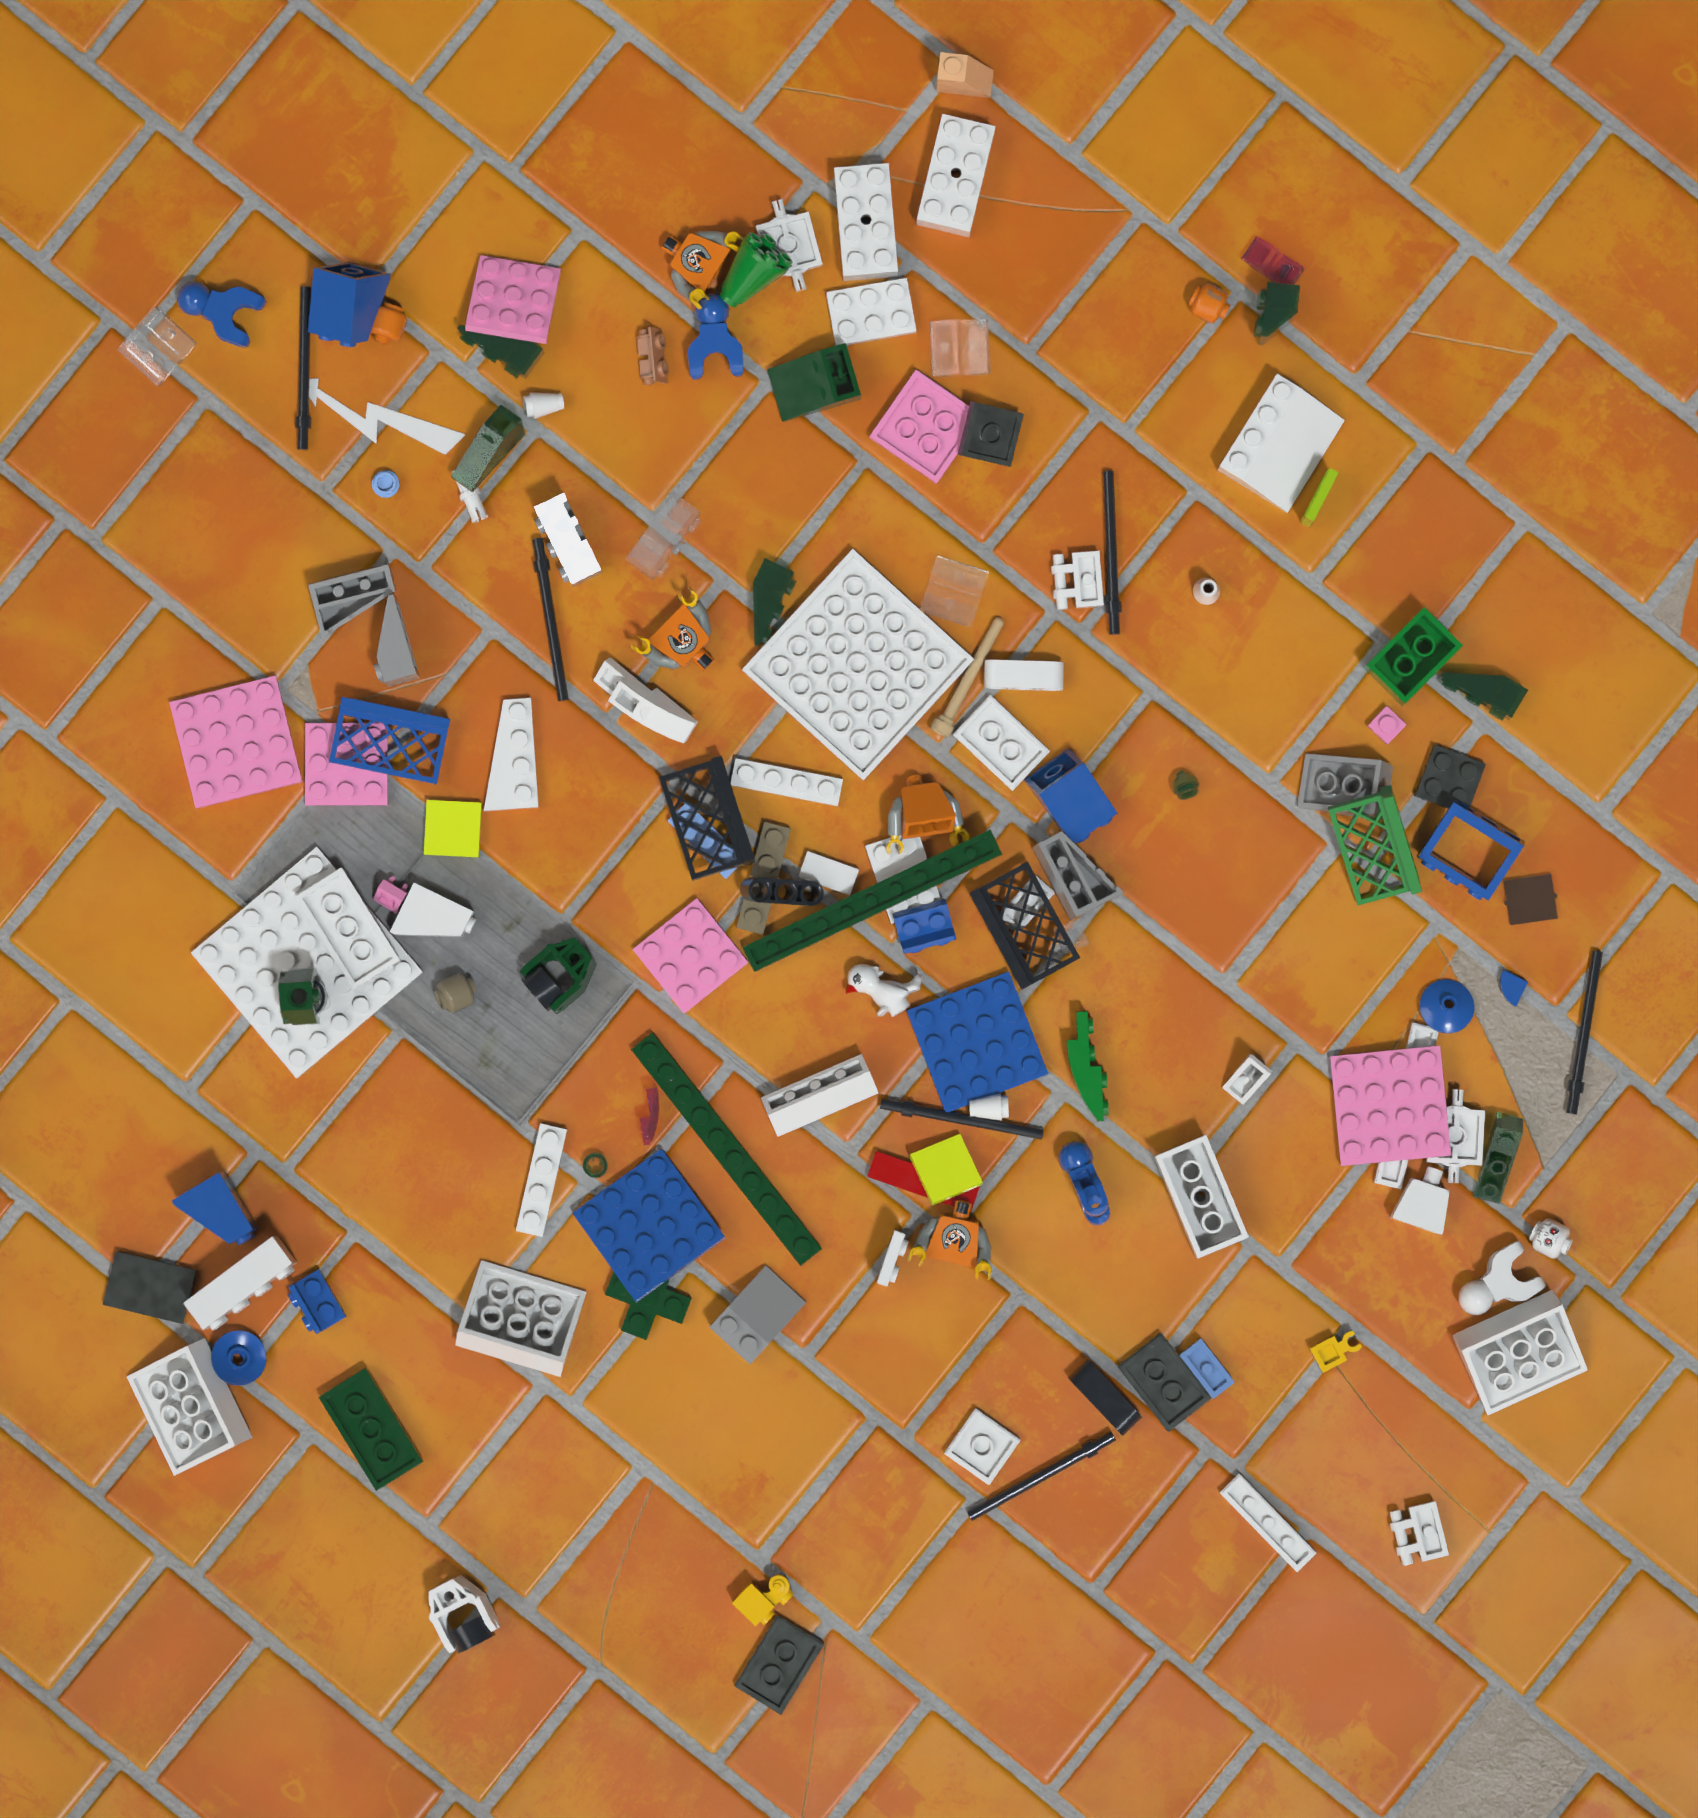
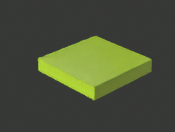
M1331 468L1326 471L1301 519V524L1310 527L1314 522L1339 472Z

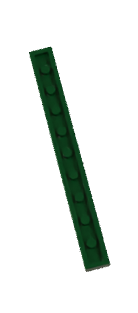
M990 829L744 946L743 949L753 971L757 972L1003 854Z
M651 1033L633 1047L631 1051L798 1264L801 1266L818 1253L822 1248L656 1036Z

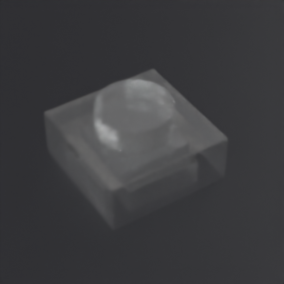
M1079 919L1063 925L1076 949L1089 944ZM1059 932L1057 940L1064 941L1061 933ZM1060 944L1064 955L1070 953L1067 945Z

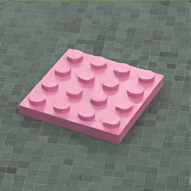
M276 675L169 702L196 809L303 782Z
M1441 1046L1330 1056L1341 1166L1452 1156Z

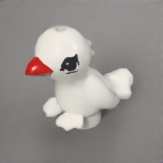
M868 964L854 965L848 972V985L845 988L846 994L860 992L870 995L880 1007L877 1012L878 1017L885 1015L887 1012L894 1017L908 1008L910 1004L906 997L912 992L919 991L923 980L922 975L919 974L907 983L880 980L879 976L883 974V971H879L878 966H870Z

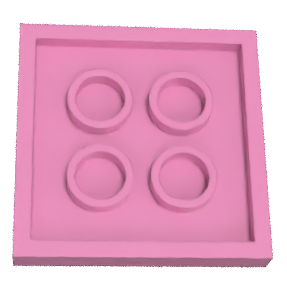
M480 255L465 331L547 344L561 269Z
M915 370L869 438L937 484L958 455L969 406Z
M305 723V805L388 806L387 774L329 763L337 723ZM342 723V727L348 736L361 728L359 723ZM373 723L367 727L375 741L388 733L383 723ZM364 730L350 738L359 752L372 744ZM342 732L340 733L339 742L345 738ZM386 738L377 745L385 757H388V738ZM346 741L337 747L335 758L348 760L356 753L349 742ZM375 746L361 754L368 765L374 766L383 760ZM359 757L352 760L354 762L362 763ZM383 763L379 766L383 768H388L386 763Z
M697 898L633 949L684 1014L748 964V961Z

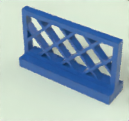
M342 697L329 763L437 785L450 719ZM344 716L356 718L361 728L348 736L342 727ZM361 719L369 720L370 722L364 725ZM375 722L383 723L389 732L377 741L373 739L367 730V727ZM388 725H393V726H398V727L395 728V729H393V730L391 731V729L389 728ZM401 728L410 729L415 739L402 747L394 733ZM364 730L372 744L359 752L350 738ZM415 730L422 731L424 733L418 736ZM342 732L345 738L339 742L340 733ZM429 733L441 735L439 746L431 752L427 750L421 741V738ZM391 736L399 749L385 757L377 744ZM346 741L349 742L356 753L348 760L335 758L337 747ZM418 741L426 755L413 763L405 749ZM375 746L383 760L374 766L368 765L361 754ZM438 751L435 762L431 755ZM400 752H402L410 764L402 771L394 770L388 761ZM359 757L362 763L354 762L352 760ZM429 758L435 767L433 777L422 776L415 766ZM383 763H386L388 768H383L379 766ZM412 768L416 774L407 773L406 771Z

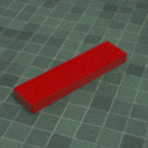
M878 1151L875 1152L867 1177L928 1198L913 1163ZM980 1187L966 1191L941 1203L954 1207L956 1200L972 1203L971 1213Z

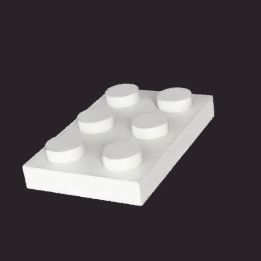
M907 278L826 292L835 345L843 343L851 345L917 332Z
M899 835V840L904 846L903 851L899 855V848L895 843L890 845V855L886 853L885 846L891 841V837L865 846L877 883L927 860L920 837L902 839V835ZM937 886L887 909L891 924L895 923L892 913L941 900Z

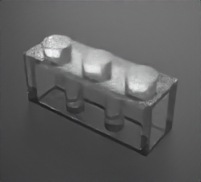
M673 492L625 558L626 562L651 580H654L656 576L661 578L670 566L667 563L668 559L672 554L677 556L686 542L683 541V538L688 532L693 534L702 521L699 519L700 511Z

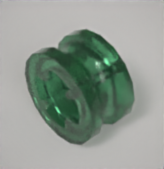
M592 1153L584 1159L583 1170L589 1177L600 1178L607 1172L608 1163L601 1154ZM594 1158H599L603 1169L600 1172L596 1170L595 1174L591 1173V1167L588 1165V1162L591 1159L595 1161Z

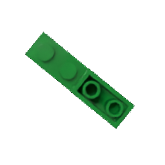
M1088 1011L1076 1012L1077 1040H1066L1070 1071L1075 1086L1087 1109L1097 1122L1104 1121V1116H1109L1108 1099H1103L1102 1088H1107V1072H1102L1101 1066L1090 1067V1061H1095L1094 1045H1089V1034H1094L1093 1017H1088Z

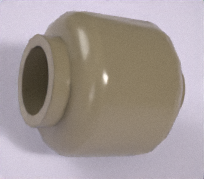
M455 973L437 983V990H434V996L442 1010L456 1013L473 1004L474 993L477 992V989L471 978L466 979L461 973Z

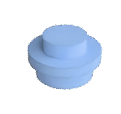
M380 471L372 480L374 492L382 498L392 497L399 490V479L391 471Z

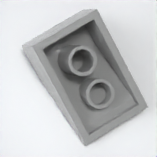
M393 594L388 595L377 651L378 663L374 664L378 680L384 682L388 687L420 678L400 606Z
M1305 753L1297 807L1329 813L1328 806L1381 792V787L1391 785L1393 766L1382 760ZM1378 801L1366 804L1362 812L1375 818L1380 809ZM1347 810L1336 813L1340 815L1354 816L1353 813Z
M765 1266L715 1320L710 1328L743 1359L751 1364L806 1302L772 1270Z

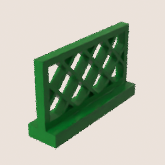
M1391 785L1381 787V792L1328 806L1357 905L1411 891V895L1422 892L1420 878ZM1378 801L1380 809L1375 818L1362 812L1366 804ZM1347 810L1353 813L1354 816L1347 825L1338 821L1336 813ZM1359 816L1372 822L1365 833L1353 828ZM1376 825L1387 830L1383 841L1370 836ZM1349 832L1362 838L1356 849L1346 845L1344 842ZM1366 840L1379 846L1373 857L1360 852ZM1383 849L1393 853L1395 856L1390 865L1377 860ZM1357 856L1369 862L1363 873L1352 868V863ZM1373 865L1386 870L1380 881L1368 876ZM1390 873L1401 877L1403 882L1402 885L1395 887L1384 883ZM1364 880L1376 885L1373 893L1361 896L1359 888Z

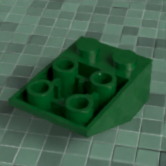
M846 343L813 352L767 370L782 422L861 400L860 389Z

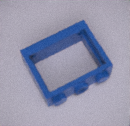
M1454 798L1421 849L1419 858L1422 859L1421 863L1428 869L1435 871L1437 868L1445 873L1444 878L1452 884L1458 886L1461 883L1469 888L1467 892L1479 900L1485 898L1489 901L1523 849L1525 841ZM1454 816L1510 850L1487 887L1431 853Z

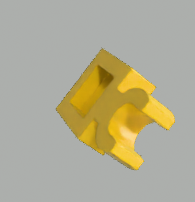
M1354 1331L1346 1332L1339 1342H1337L1333 1335L1309 1348L1322 1373L1347 1361L1344 1355L1346 1351L1356 1352L1361 1349L1360 1343L1353 1347L1348 1345V1338L1355 1334Z

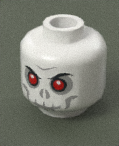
M1547 1218L1543 1222L1539 1220L1529 1240L1533 1241L1532 1247L1535 1251L1552 1259L1557 1258L1561 1253L1566 1255L1573 1242L1569 1238L1570 1229L1551 1218Z

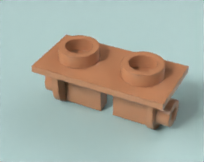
M648 327V329L639 330V335L636 336L638 355H648L647 360L639 361L641 380H644V385H653L655 382L668 384L669 367L664 353L666 338L662 333V329Z

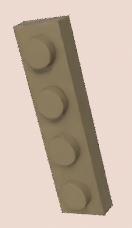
M764 822L750 877H779L791 828ZM757 882L751 889L755 897L760 892V886ZM744 899L737 928L763 935L772 903L751 902Z

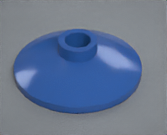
M1439 980L1432 983L1425 989L1420 999L1419 1006L1423 1020L1430 1028L1440 1033L1451 1034L1461 1031L1469 1024L1474 1014V1000L1471 993L1461 983L1453 980ZM1444 1001H1452L1453 1008L1445 1007Z
M231 1331L224 1334L215 1343L211 1353L212 1367L217 1376L224 1382L235 1386L247 1385L255 1381L262 1374L266 1365V1351L261 1341L255 1335L246 1331ZM233 1355L241 1356V1364L233 1362Z

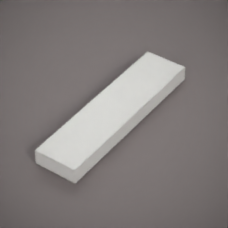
M1239 1473L1219 1492L1296 1572L1316 1554L1305 1540Z

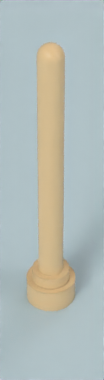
M997 617L993 620L974 656V660L969 665L944 714L939 715L938 719L935 718L930 726V729L945 738H949L954 730L952 727L954 722L952 720L1004 624L1002 618Z

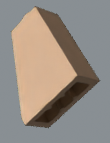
M940 52L936 92L991 98L994 70L969 55Z

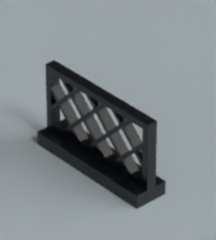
M722 755L711 758V761L659 777L692 881L742 865L748 866L755 863V857ZM708 769L711 779L706 788L692 782L696 772ZM691 774L689 780L683 777ZM679 779L686 783L680 797L669 791L667 781ZM712 784H713L715 793L709 790ZM690 785L704 792L697 805L683 799ZM707 794L718 799L719 806L714 814L700 807ZM672 798L677 800L675 806L673 805ZM681 802L695 809L688 822L677 817L676 810ZM720 810L722 811L723 818L717 816ZM698 811L712 817L705 831L691 824ZM715 819L724 823L727 827L723 840L709 833ZM680 823L686 826L683 832ZM689 828L703 834L696 848L685 842L684 837ZM706 836L720 843L714 857L700 850ZM728 836H730L732 844L726 842ZM723 846L734 850L737 858L736 861L725 863L717 859ZM688 849L694 851L692 857H690ZM697 854L712 860L707 870L695 873L692 863ZM714 863H717V864L720 865V866H717V867L712 868L713 865H714Z
M1029 862L969 893L1022 990L1080 959L1076 948ZM1026 869L1031 878L1028 890L1012 886L1015 875ZM1011 877L1009 885L1001 883ZM1033 884L1037 889L1038 893L1031 891ZM996 885L1007 887L1008 890L1004 903L994 901L988 889ZM1011 889L1027 893L1022 909L1007 905ZM1030 894L1041 897L1044 905L1041 914L1026 910ZM996 905L1003 906L1001 914L997 909ZM1006 908L1021 912L1017 927L1007 925L1003 920ZM1046 908L1049 911L1051 917L1044 915ZM1024 913L1040 917L1036 933L1020 929ZM1043 918L1055 922L1057 930L1054 938L1039 934ZM1009 929L1016 930L1014 938ZM1019 932L1034 936L1030 951L1019 949L1016 943ZM1059 932L1061 933L1064 941L1058 940ZM1038 937L1053 941L1049 957L1033 953ZM1056 942L1067 945L1073 956L1064 961L1053 959L1052 956ZM1022 953L1029 955L1027 962ZM1032 956L1048 960L1045 971L1037 976L1033 975L1029 967ZM1051 961L1059 963L1049 969Z

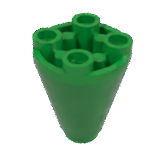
M749 232L743 238L720 292V297L728 305L736 308L739 304L745 303L789 270L790 265L793 263L792 259L775 247L776 242L772 237L765 233L760 237Z

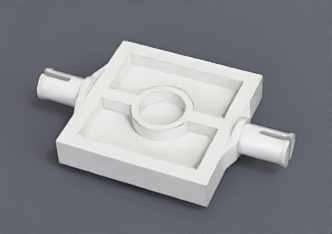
M783 199L778 200L780 211L775 200L772 204L776 218L768 223L756 225V230L760 237L763 233L772 237L776 242L775 247L792 259L793 263L783 276H792L795 292L800 291L799 280L803 291L807 289L803 273L809 269L823 266L809 212L798 215L786 214Z
M1452 1089V1106L1447 1107L1452 1156L1426 1158V1162L1441 1163L1449 1166L1447 1183H1453V1173L1454 1183H1459L1460 1167L1482 1165L1485 1110H1471L1463 1106L1464 1090Z

